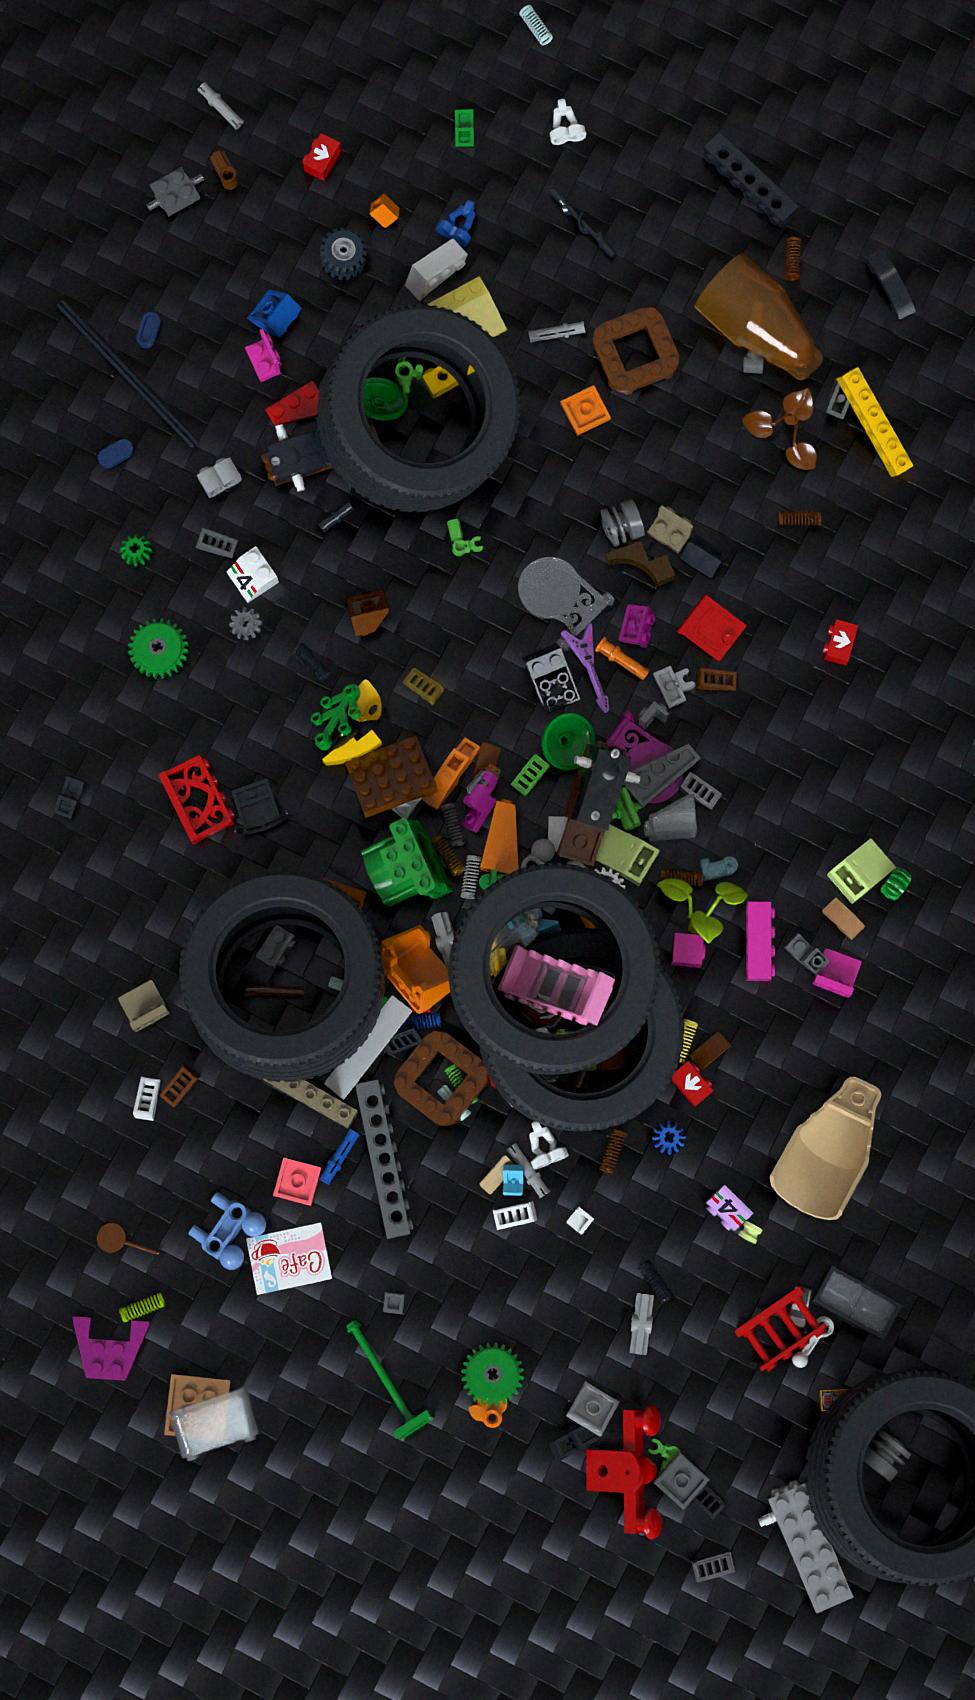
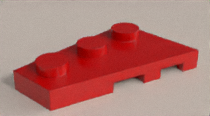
M311 381L265 409L275 427L281 424L295 423L306 418H315L318 416L317 402L319 400V390L314 382Z

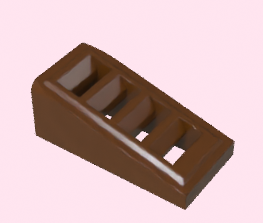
M700 668L696 671V689L736 691L737 672ZM711 676H714L713 683H711ZM726 676H729V685H726Z
M185 1064L159 1096L175 1108L201 1076ZM183 1073L187 1074L192 1080L190 1081ZM179 1078L187 1084L186 1087L178 1081ZM176 1085L180 1090H182V1092H178L172 1086ZM169 1090L177 1096L176 1100L167 1093Z

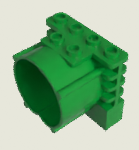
M402 818L390 824L393 836L361 850L370 880L382 899L383 904L389 907L418 893L438 899L453 892L422 821Z

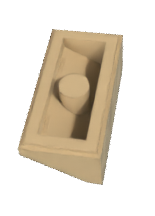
M506 1155L503 1156L479 1183L486 1192L492 1194L503 1181V1166L513 1165L514 1163Z

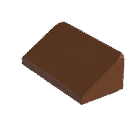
M482 742L473 779L481 769L495 774L501 748Z
M717 1032L689 1055V1058L702 1071L732 1045Z

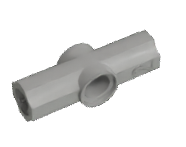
M440 912L434 914L432 921L437 935L435 937L436 945L442 953L445 966L448 968L450 950L456 932L453 930L449 913Z
M637 1293L635 1313L632 1316L631 1323L632 1336L629 1353L647 1354L649 1334H651L653 1316L651 1315L654 1295Z

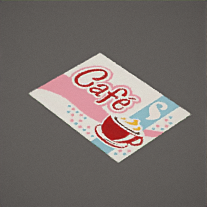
M321 1223L246 1239L257 1295L332 1279Z

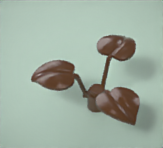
M809 388L786 395L783 400V407L786 413L782 414L775 421H772V415L764 410L752 411L743 417L742 422L745 427L758 438L770 436L773 432L772 425H776L783 419L788 425H794L793 446L788 447L786 450L788 461L793 466L803 470H812L816 467L817 452L815 448L807 442L796 443L798 421L809 419L813 413V398Z

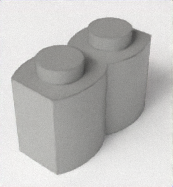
M230 457L227 459L221 458L216 461V465L209 468L207 466L199 471L197 475L198 480L209 498L242 480Z

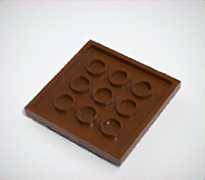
M417 736L345 761L365 818L438 792Z

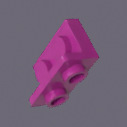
M628 604L619 641L622 643L638 644L642 648H646L651 638L650 631L655 622V612L646 606Z

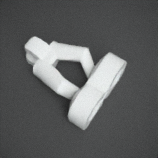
M559 99L558 108L553 111L554 130L550 132L551 143L560 145L566 141L576 142L583 140L586 137L585 127L578 124L572 107L566 106L565 99ZM566 115L571 125L568 128L560 126L562 116Z
M532 1122L534 1132L530 1133L529 1136L532 1152L537 1155L531 1161L534 1170L569 1156L566 1147L556 1148L557 1140L551 1134L548 1127L541 1128L540 1123ZM541 1136L550 1144V1151L548 1153H544L539 1149V1137Z

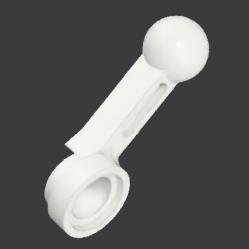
M820 1317L816 1319L818 1323L821 1321L826 1322L828 1330L818 1338L815 1335L809 1339L810 1343L803 1347L801 1352L793 1355L792 1361L796 1367H805L808 1363V1356L819 1339L832 1334L834 1324L830 1318Z

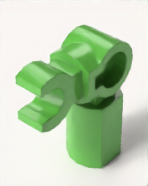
M459 519L447 522L451 541H454L452 552L456 556H462L464 553H469L470 550L474 552L483 550V546L477 547L474 544L481 540L479 536L472 538L471 541L462 540L464 537Z
M652 1438V1442L657 1443L658 1448L656 1450L649 1448L648 1451L652 1454L661 1453V1456L666 1458V1461L663 1460L659 1475L680 1450L678 1447L667 1443L662 1445L658 1439Z

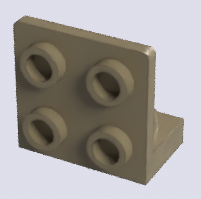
M661 505L658 517L647 531V534L679 554L691 536L693 525H691L689 519L676 515L672 508L668 506L665 508Z
M152 980L118 998L131 1022L129 1024L135 1032L170 1014Z

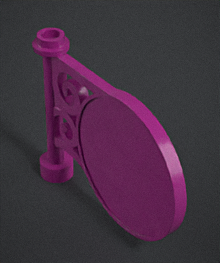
M629 711L621 713L622 720L605 742L609 746L624 750L626 748L630 749L626 756L631 757L628 768L630 772L675 751L634 724L633 719L635 716ZM629 730H634L649 741L637 744L639 741L638 736L635 733H629L627 740L633 737L634 742L627 743L625 741V733ZM683 774L648 804L661 803L671 798L678 791L683 780Z

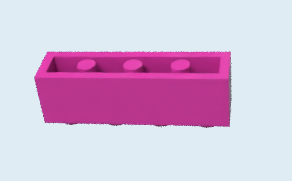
M747 902L746 981H770L771 976H775V965H771V957L775 956V946L771 945V938L775 936V927L771 926V919H774L775 909L771 907V902Z

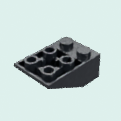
M557 643L522 657L545 714L580 700L562 649Z

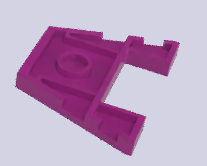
M73 1316L86 1378L126 1381L150 1326V1322L132 1321L130 1341L90 1339L92 1318Z

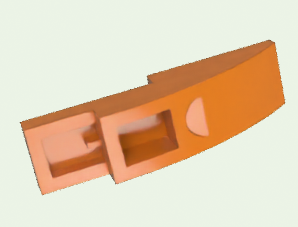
M465 737L459 746L452 750L434 777L438 792L422 797V801L438 810L458 784L459 778L479 753L481 747Z

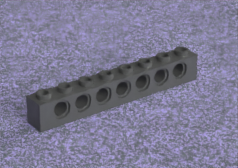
M379 1080L356 1084L387 1239L411 1234L410 1230L414 1228L412 1219L408 1218L406 1210L410 1209L408 1199L403 1198L402 1191H405L404 1180L399 1179L398 1172L401 1171L400 1161L395 1160L394 1153L397 1152L396 1142L391 1141L390 1133H394L391 1121L388 1122L386 1114L390 1113L388 1103L383 1102L382 1095H386L384 1084H380ZM371 1096L378 1098V1104L374 1107L368 1105V1099ZM375 1115L382 1117V1123L378 1126L372 1124V1118ZM379 1134L386 1136V1142L383 1145L376 1143V1137ZM383 1153L390 1155V1162L387 1164H382L379 1160ZM388 1172L394 1174V1181L390 1184L385 1183L383 1179L384 1175ZM390 1192L398 1194V1200L395 1203L388 1201L387 1197ZM400 1211L402 1213V1220L400 1222L392 1220L393 1212Z

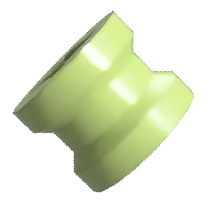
M745 1221L744 1228L738 1235L756 1244V1238L763 1230Z

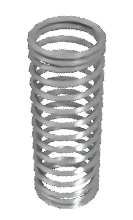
M467 856V866H465V868L467 869H465L464 873L466 876H464L465 879H463L464 883L462 884L464 886H462L463 889L461 890L462 893L460 895L462 898L475 899V893L465 892L463 890L476 892V890L474 889H467L464 887L477 888L476 886L466 885H477V883L467 882L465 880L475 882L478 881L476 879H469L466 877L479 878L478 876L467 875V873L474 875H479V873L469 872L466 870L479 872V870L468 868H480L479 866L469 865V863L481 865L480 863L468 861L473 860L481 862L482 858L479 856Z

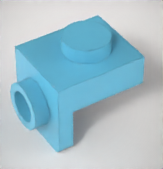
M523 1165L503 1166V1195H523Z

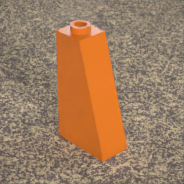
M501 799V802L496 801L480 870L487 872L497 870L501 875L510 874L518 870L516 808L512 801Z

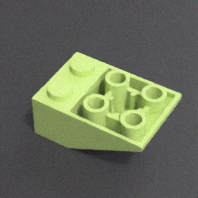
M610 825L609 830L604 832L595 861L609 869L611 868L615 873L618 872L620 876L639 886L660 850Z
M869 839L833 868L827 876L853 904L896 867L875 842Z

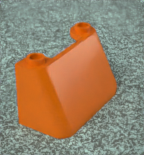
M421 925L381 941L384 974L418 1014L427 1011L450 993L448 968L431 950V935Z

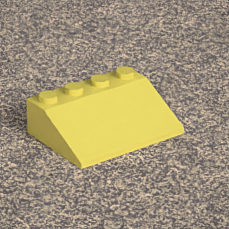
M480 276L427 304L429 306L435 305L437 308L445 307V309L453 310L454 313L459 312L461 315L469 317V320H474L476 324L481 325L484 331L487 330L491 337H496L507 331L491 295Z

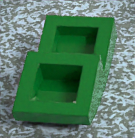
M473 109L455 110L456 147H474Z

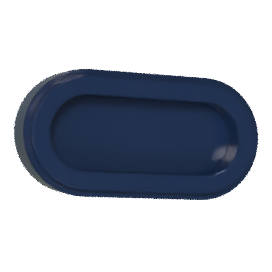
M147 312L142 317L136 336L137 342L142 348H150L155 344L161 326V319L157 313Z
M121 439L100 451L98 455L100 465L104 468H112L130 458L134 452L132 443L126 439Z

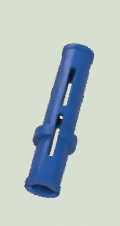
M349 1129L332 1159L327 1161L328 1165L321 1177H319V1180L330 1185L336 1172L341 1170L342 1167L340 1166L360 1136L358 1133Z

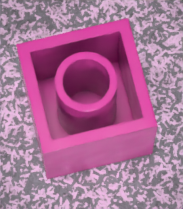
M675 933L673 936L671 965L700 968L702 959L704 960L706 944H703L704 939L700 935Z

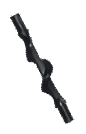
M553 187L549 193L562 206L563 212L566 215H573L578 220L579 230L584 234H591L598 241L599 247L612 258L616 252L603 239V233L593 230L582 219L584 211L576 212L567 203L565 197Z

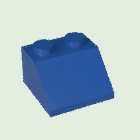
M269 289L247 319L270 335L281 337V335L286 333L290 323L297 318L302 308L288 294Z

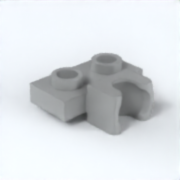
M671 666L653 673V677L668 709L685 702L686 698L683 693L695 687L693 681L687 683L683 680L688 675V669L674 674Z

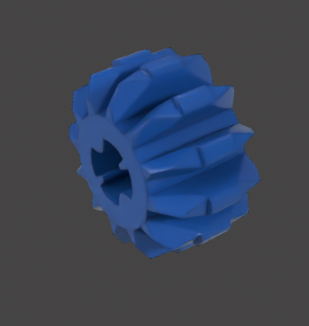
M667 1121L666 1128L662 1123L659 1124L662 1131L654 1129V1132L659 1136L652 1137V1140H659L654 1146L657 1148L662 1145L661 1153L667 1148L668 1155H671L672 1147L676 1153L679 1152L676 1144L681 1147L684 1146V1143L679 1141V1139L683 1140L686 1138L685 1135L679 1136L683 1128H680L678 1131L675 1130L678 1123H674L673 1127L670 1128V1121ZM665 1133L673 1134L672 1143H669V1141L665 1142Z

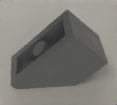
M835 379L828 396L826 413L844 419L849 401L837 379Z

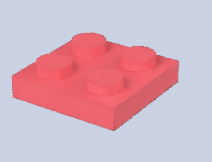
M283 1158L273 1196L311 1206L322 1168Z

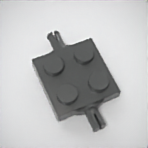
M181 167L150 184L155 194V199L146 205L150 211L160 206L169 217L200 199L195 185L204 181L201 174L191 179Z

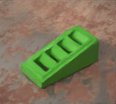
M534 754L511 783V786L526 797L548 771L550 765ZM535 762L542 767L541 771L533 765ZM530 768L538 774L536 777L528 771ZM525 774L533 780L531 783L523 777ZM519 780L525 783L528 787L525 789L523 786H521L518 783Z

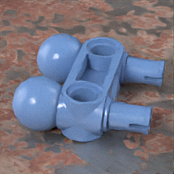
M217 1192L211 1199V1202L224 1210L223 1216L210 1234L194 1225L189 1231V1235L202 1243V1249L217 1260H220L224 1268L234 1270L242 1265L244 1254L240 1247L231 1245L241 1229L251 1237L261 1235L265 1231L266 1220L261 1213L252 1212V1210L239 1201H230ZM241 1208L242 1216L236 1219L234 1211ZM218 1241L220 1248L214 1252L212 1250V1243Z

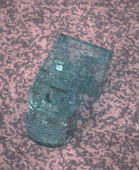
M726 857L722 861L713 863L709 862V858L702 859L699 862L704 881L732 875L738 868V862L734 857Z

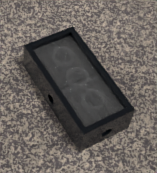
M834 1266L828 1267L811 1300L880 1340L885 1339L902 1307V1304Z

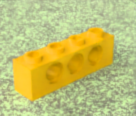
M469 365L467 375L475 371L471 365ZM440 366L435 369L430 368L426 370L422 376V381L433 399L459 385L455 378ZM441 374H445L448 376V378L446 380H440L438 376Z

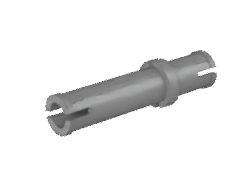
M206 82L202 83L198 88V92L208 100V104L214 106L234 129L241 127L244 121L221 99V95L215 93Z
M581 321L572 324L563 323L561 326L528 331L530 343L563 336L568 338L569 335L585 333L584 322Z
M513 1144L512 1147L516 1153L510 1147L506 1151L517 1165H523V1174L527 1178L526 1182L531 1184L539 1198H542L545 1195L540 1188H542L545 1194L549 1193L550 1190L541 1180L540 1173H536L518 1147V1144Z

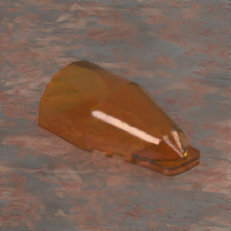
M745 253L736 256L719 271L702 292L694 306L735 345L739 347L742 345L750 349L751 353L755 355L758 353L766 357L767 361L787 370L796 379L804 380L808 378L823 361L822 353L814 346V341L788 293Z

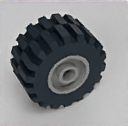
M336 228L333 230V234L330 232L326 234V238H323L320 247V260L322 267H325L326 273L331 272V277L335 278V276H338L340 280H342V277H346V280H348L350 275L356 277L358 271L361 273L363 266L366 264L367 247L364 244L363 237L359 238V233H352L350 228H348V231H345V228H340V231H337Z

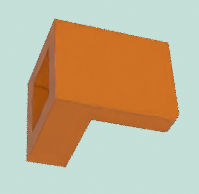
M384 193L371 203L370 215L386 228L398 219L399 207Z

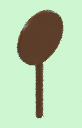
M105 1224L98 1231L97 1243L105 1252H117L125 1244L156 1255L160 1254L157 1250L126 1241L125 1231L118 1224Z

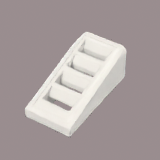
M141 1077L133 1111L135 1118L154 1120L161 1082L159 1079ZM145 1085L155 1086L154 1089L144 1088ZM143 1093H148V1094H153V1095H152V1097H150V1096H144ZM142 1101L151 1102V1104H142Z
M533 1201L493 1210L497 1230L537 1221ZM525 1207H527V1211H528V1215H529V1218H528V1219H527V1217H526ZM516 1209H519V1210H520V1214H521V1219H522V1220H519V1219H518V1214H517V1210H516ZM509 1211H512L514 1222L510 1220ZM503 1212H504L506 1224H503V1221H502L501 1213H503Z

